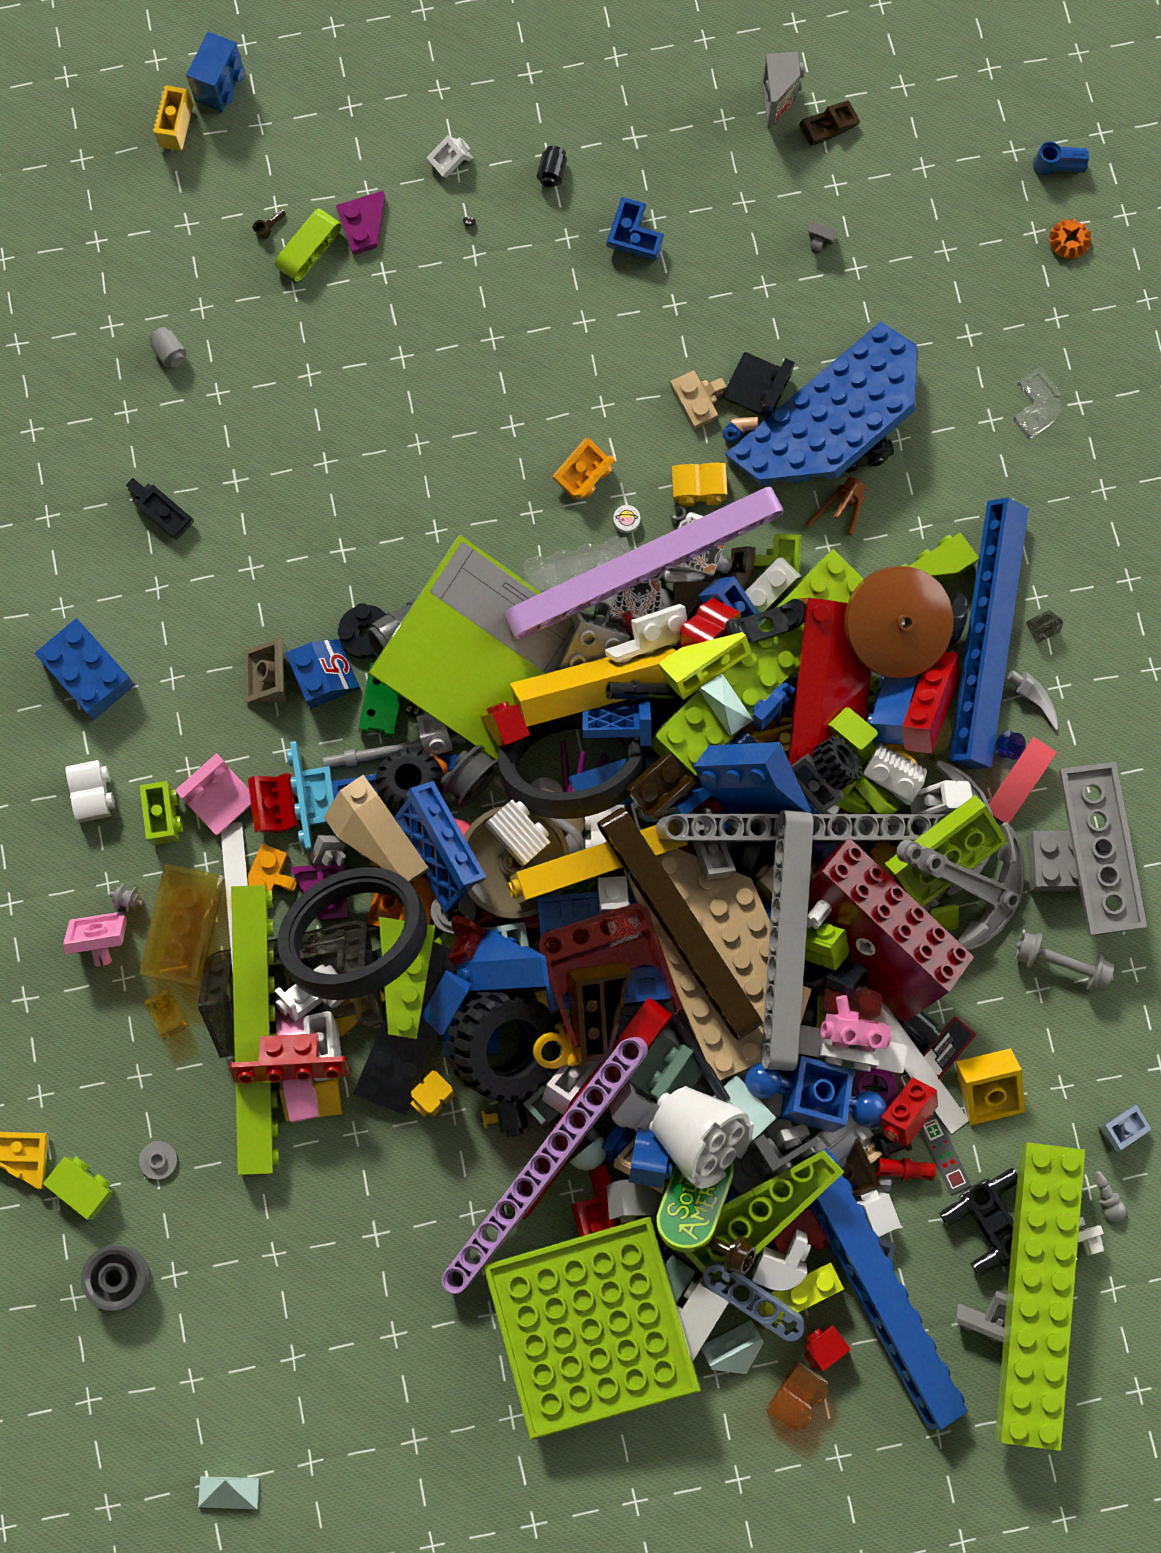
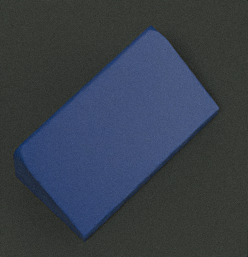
M447 970L444 973L421 1015L440 1035L443 1036L471 983Z

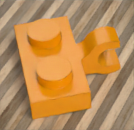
M261 844L247 877L248 886L267 885V891H272V893L275 887L278 886L294 893L298 882L294 878L281 874L289 855L286 852Z

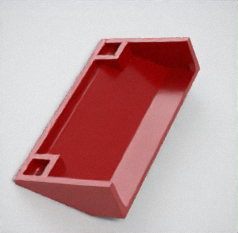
M809 597L799 598L806 605L789 757L787 758L790 765L807 753L814 758L812 755L813 748L833 735L828 724L845 707L850 708L866 721L872 671L857 660L848 645L844 628V617L848 603Z

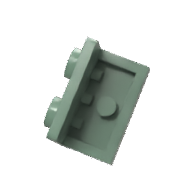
M660 1034L648 1050L645 1059L629 1078V1082L658 1102L659 1098L665 1093L672 1094L684 1086L692 1089L703 1073L692 1057L693 1051L685 1045L679 1046L665 1035Z

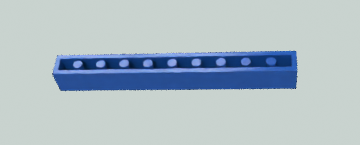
M1009 497L987 501L949 756V761L968 769L992 768L1029 508Z
M828 1148L823 1149L839 1165L834 1154L829 1152ZM819 1150V1151H816V1152L812 1153L811 1155L807 1156L806 1158H804V1159L800 1160L799 1162L795 1163L793 1166H795V1165L801 1163L802 1161H804V1160H806V1159L812 1157L813 1155H815V1154H817V1153H819V1152H821V1151H823V1150ZM841 1175L809 1206L928 1429L941 1430L968 1412L964 1404V1396L954 1386L950 1378L951 1373L948 1366L941 1361L936 1352L937 1347L934 1340L924 1330L920 1314L917 1310L913 1309L908 1300V1291L898 1281L894 1273L893 1263L884 1255L880 1247L881 1242L878 1235L869 1227L864 1209L857 1204L852 1195L853 1189L850 1183Z

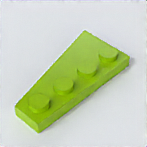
M379 917L382 956L399 938L404 927V920ZM427 925V934L423 947L410 967L396 980L385 986L389 1035L415 1039L418 1037L435 925Z

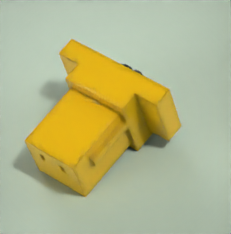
M484 1111L481 1112V1122L484 1124V1129H487V1125L498 1122L497 1113L485 1114Z

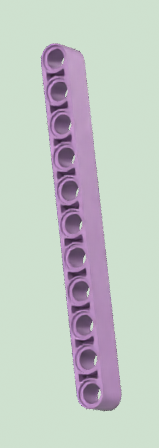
M766 487L506 610L503 616L516 640L525 638L781 516L784 510L772 487Z
M631 1037L619 1043L442 1276V1284L446 1291L454 1294L460 1293L474 1282L483 1270V1265L490 1261L645 1059L648 1047L643 1039ZM629 1043H633L638 1047L639 1054L636 1059L630 1058L626 1053V1047ZM611 1066H615L620 1070L621 1078L619 1081H613L609 1077L608 1073ZM593 1089H598L602 1092V1104L593 1102L591 1098ZM576 1112H580L585 1116L586 1123L584 1127H579L575 1124L574 1114ZM558 1135L566 1137L568 1141L566 1150L557 1146L556 1138ZM540 1158H545L550 1162L551 1168L549 1172H544L540 1169ZM523 1181H528L532 1184V1195H528L522 1190ZM506 1203L513 1205L515 1208V1217H509L505 1213L504 1206ZM488 1226H492L497 1230V1240H493L488 1236ZM471 1249H476L480 1253V1262L472 1260L470 1256ZM454 1271L461 1273L463 1276L462 1285L454 1281Z

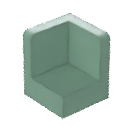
M545 1085L541 1086L523 1103L528 1112L544 1129L561 1114L542 1100L546 1088Z

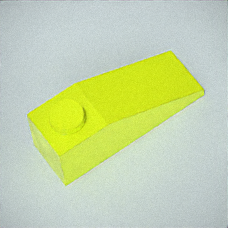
M741 632L682 647L658 664L665 681L684 700L700 687L748 656L751 650L746 635Z

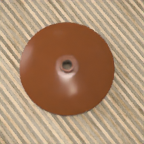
M908 566L882 568L863 579L850 596L844 617L845 635L854 656L870 671L892 678L912 677L932 667L947 649L953 631L952 606L944 588L928 573Z

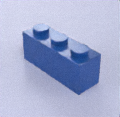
M922 673L907 678H892L881 675V690L874 697V713L869 714L868 724L878 732V735L873 739L874 742L904 745L902 724Z

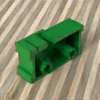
M370 662L369 671L374 665V663ZM369 673L358 732L368 734L369 731L384 734V737L394 738L399 711V694Z

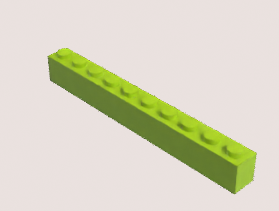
M267 885L231 886L235 1062L258 1061L260 1036H276V1034H271L270 1022H276L275 1005H270V994L275 993V977L269 976V965H274V948H269L268 936L274 935L273 919H268V908H273L272 891H267ZM270 1081L253 1082L250 1084L236 1083L238 1175L271 1174L274 1171V1166H279V1148L273 1149V1137H278V1120H273L272 1108H278L277 1091H272V1082Z

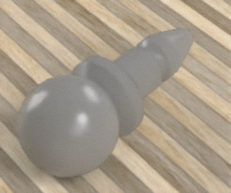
M1097 1171L1095 1178L1102 1195L1100 1204L1104 1206V1216L1111 1222H1119L1126 1216V1206L1119 1200V1194L1112 1192L1106 1177L1100 1171Z

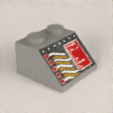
M798 52L766 54L762 83L767 128L773 127L796 102L797 91H801L804 65L803 62L798 61Z

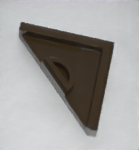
M858 1137L854 1140L842 1169L844 1171L842 1176L850 1183L854 1198L881 1187L876 1172Z

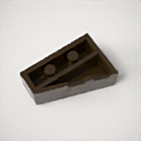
M623 961L567 970L572 1049L582 1064L607 1060L612 1053L619 1026L617 1023L621 1007H624L628 981H631L633 973Z

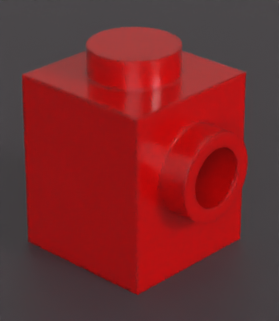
M829 1325L823 1331L820 1328L815 1329L805 1338L808 1342L803 1347L807 1352L803 1356L813 1369L819 1367L821 1371H824L851 1349L833 1325Z

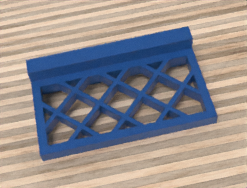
M630 699L583 711V738L640 737V746H651L650 700L640 699L639 702H631Z
M434 781L410 788L406 793L408 800L394 816V819L429 867L424 876L444 913H447L455 908L474 885L482 883L486 875ZM405 817H409L410 828L405 820ZM418 822L421 823L422 833L419 832ZM419 840L422 841L423 851L420 848ZM431 846H434L435 857L432 856ZM432 864L435 865L436 875L432 869ZM444 869L448 872V881L445 880ZM445 888L449 889V899L446 895Z

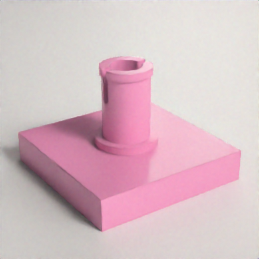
M122 911L70 920L63 943L65 954L91 950L95 966L100 967L101 960L103 966L111 963L112 959L108 947L122 945L127 926L126 912Z

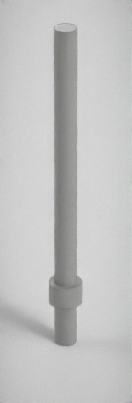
M456 733L449 735L452 745L468 742ZM417 740L362 751L352 749L344 751V754L323 757L324 767L341 765L351 767L358 765V762L385 758L399 749L416 748L424 750L422 741Z

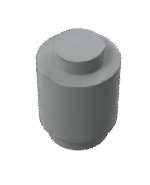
M161 327L150 335V345L165 367H178L184 362L187 352L173 331L168 330L166 327Z

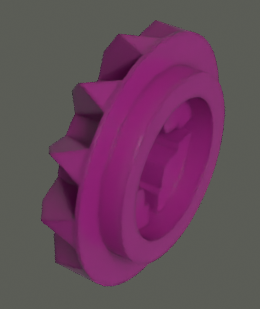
M871 1068L870 1072L859 1071L852 1083L853 1096L855 1097L860 1092L866 1091L862 1087L870 1086L874 1077H876L877 1086L886 1089V1091L878 1092V1094L885 1100L888 1108L897 1095V1083L893 1075L889 1071Z

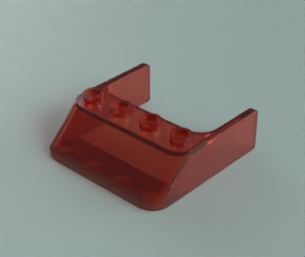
M637 903L630 904L548 931L540 938L539 952L546 956L549 988L570 1050L576 1049L578 1044L562 1000L563 995L568 991L567 970L621 961L629 969L642 965L654 966L661 975L674 1015L683 1011L648 909L643 905Z

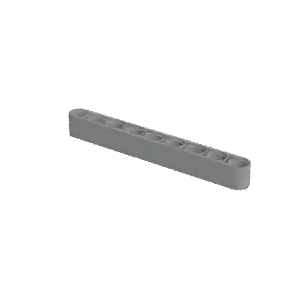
M782 810L777 821L761 1054L764 1069L793 1071L798 1062L813 840V816L808 812Z

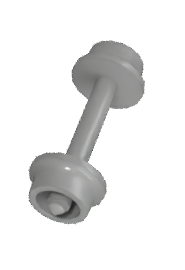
M1024 932L1021 940L1015 943L1017 948L1015 959L1025 963L1028 969L1032 967L1036 957L1089 976L1087 981V990L1089 991L1092 989L1105 991L1109 983L1114 980V964L1104 960V956L1101 954L1097 956L1093 966L1040 947L1042 941V933L1040 932L1037 934Z

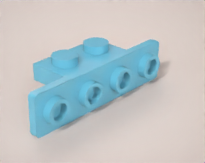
M296 741L290 742L291 750L287 751L289 766H294L295 777H291V786L293 793H298L299 803L295 804V814L297 820L302 821L303 830L298 831L300 846L305 847L310 854L314 847L311 826L328 824L324 819V815L334 801L331 769L328 766L303 771L300 747Z

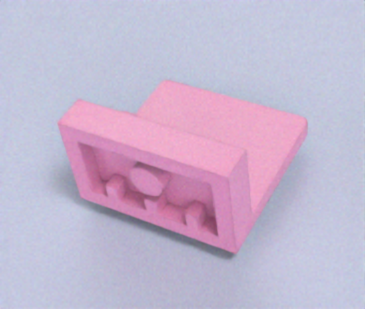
M217 753L175 790L215 835L221 834L251 806L249 788L235 775Z

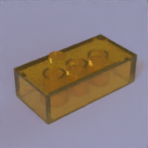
M164 864L139 974L201 987L225 877L215 873Z

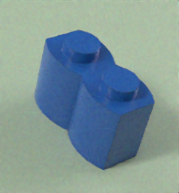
M637 1127L629 1183L663 1188L664 1181L671 1180L673 1163L668 1162V1159H671V1157L649 1129Z

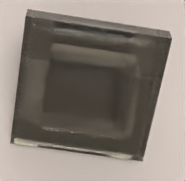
M1048 610L1028 620L1026 624L1035 641L1039 643L1060 633L1063 620Z

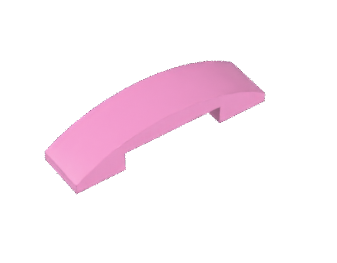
M276 1012V1035L305 1034L304 1017H306V1014L295 1022L289 1014L284 1016L281 1012ZM282 1080L290 1122L294 1123L319 1118L316 1089L313 1087V1080Z

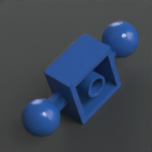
M798 1057L795 1070H787L786 1077H782L779 1070L764 1069L762 1062L748 1068L745 1074V1085L753 1096L759 1099H767L776 1093L783 1095L781 1119L833 1133L847 1126L848 1113H851L853 1120L858 1125L865 1128L876 1127L881 1124V1116L887 1110L885 1100L876 1092L863 1091L855 1097L851 1096L854 1070L809 1057Z

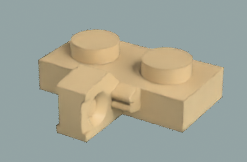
M693 370L670 381V386L694 430L718 419V413L713 404L717 402L716 397L723 394L727 387L722 378L710 383L707 380L700 382Z

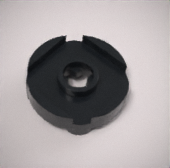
M365 603L357 604L354 608L348 610L341 618L337 632L344 650L357 659L375 658L376 656L370 647L367 635L361 638L359 636L361 633L359 629L370 626L376 620L385 616L386 613L376 606Z

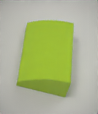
M974 795L914 842L946 856L949 861L972 870L1005 845L1008 840L987 806ZM897 854L885 863L898 884L921 907L952 885L942 878L933 877L912 867L911 864L901 862Z

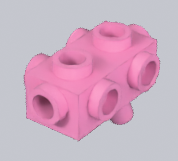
M846 995L836 997L838 1014H826V1019L822 1023L820 1030L822 1038L831 1040V1045L835 1047L849 1048V1045L853 1044L858 1045L859 1050L875 1052L877 1048L886 1049L891 1042V1026L880 1021L859 1018L858 1012L850 1011Z

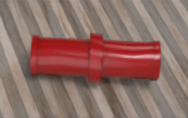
M878 1157L875 1172L877 1176L899 1177L902 1181H909V1179L934 1181L936 1165L932 1162H914L910 1158L894 1160Z

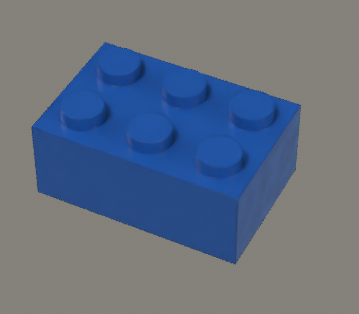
M77 618L34 653L93 720L135 686V683Z

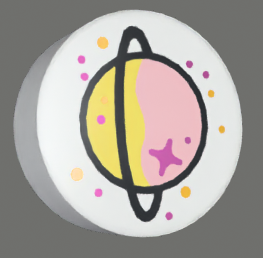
M630 505L619 507L615 511L613 518L615 528L625 534L636 531L640 525L639 511Z

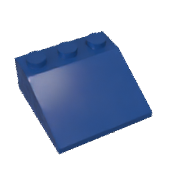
M780 742L710 745L693 766L703 788L735 814H779L782 810L808 813L811 811Z

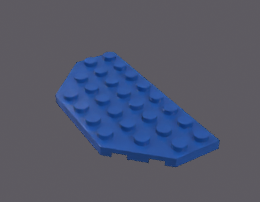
M880 321L773 412L771 418H766L755 430H752L726 452L727 460L761 486L772 485L773 481L787 480L788 483L810 481V477L825 476V479L837 478L916 410L915 394L919 354L917 345Z

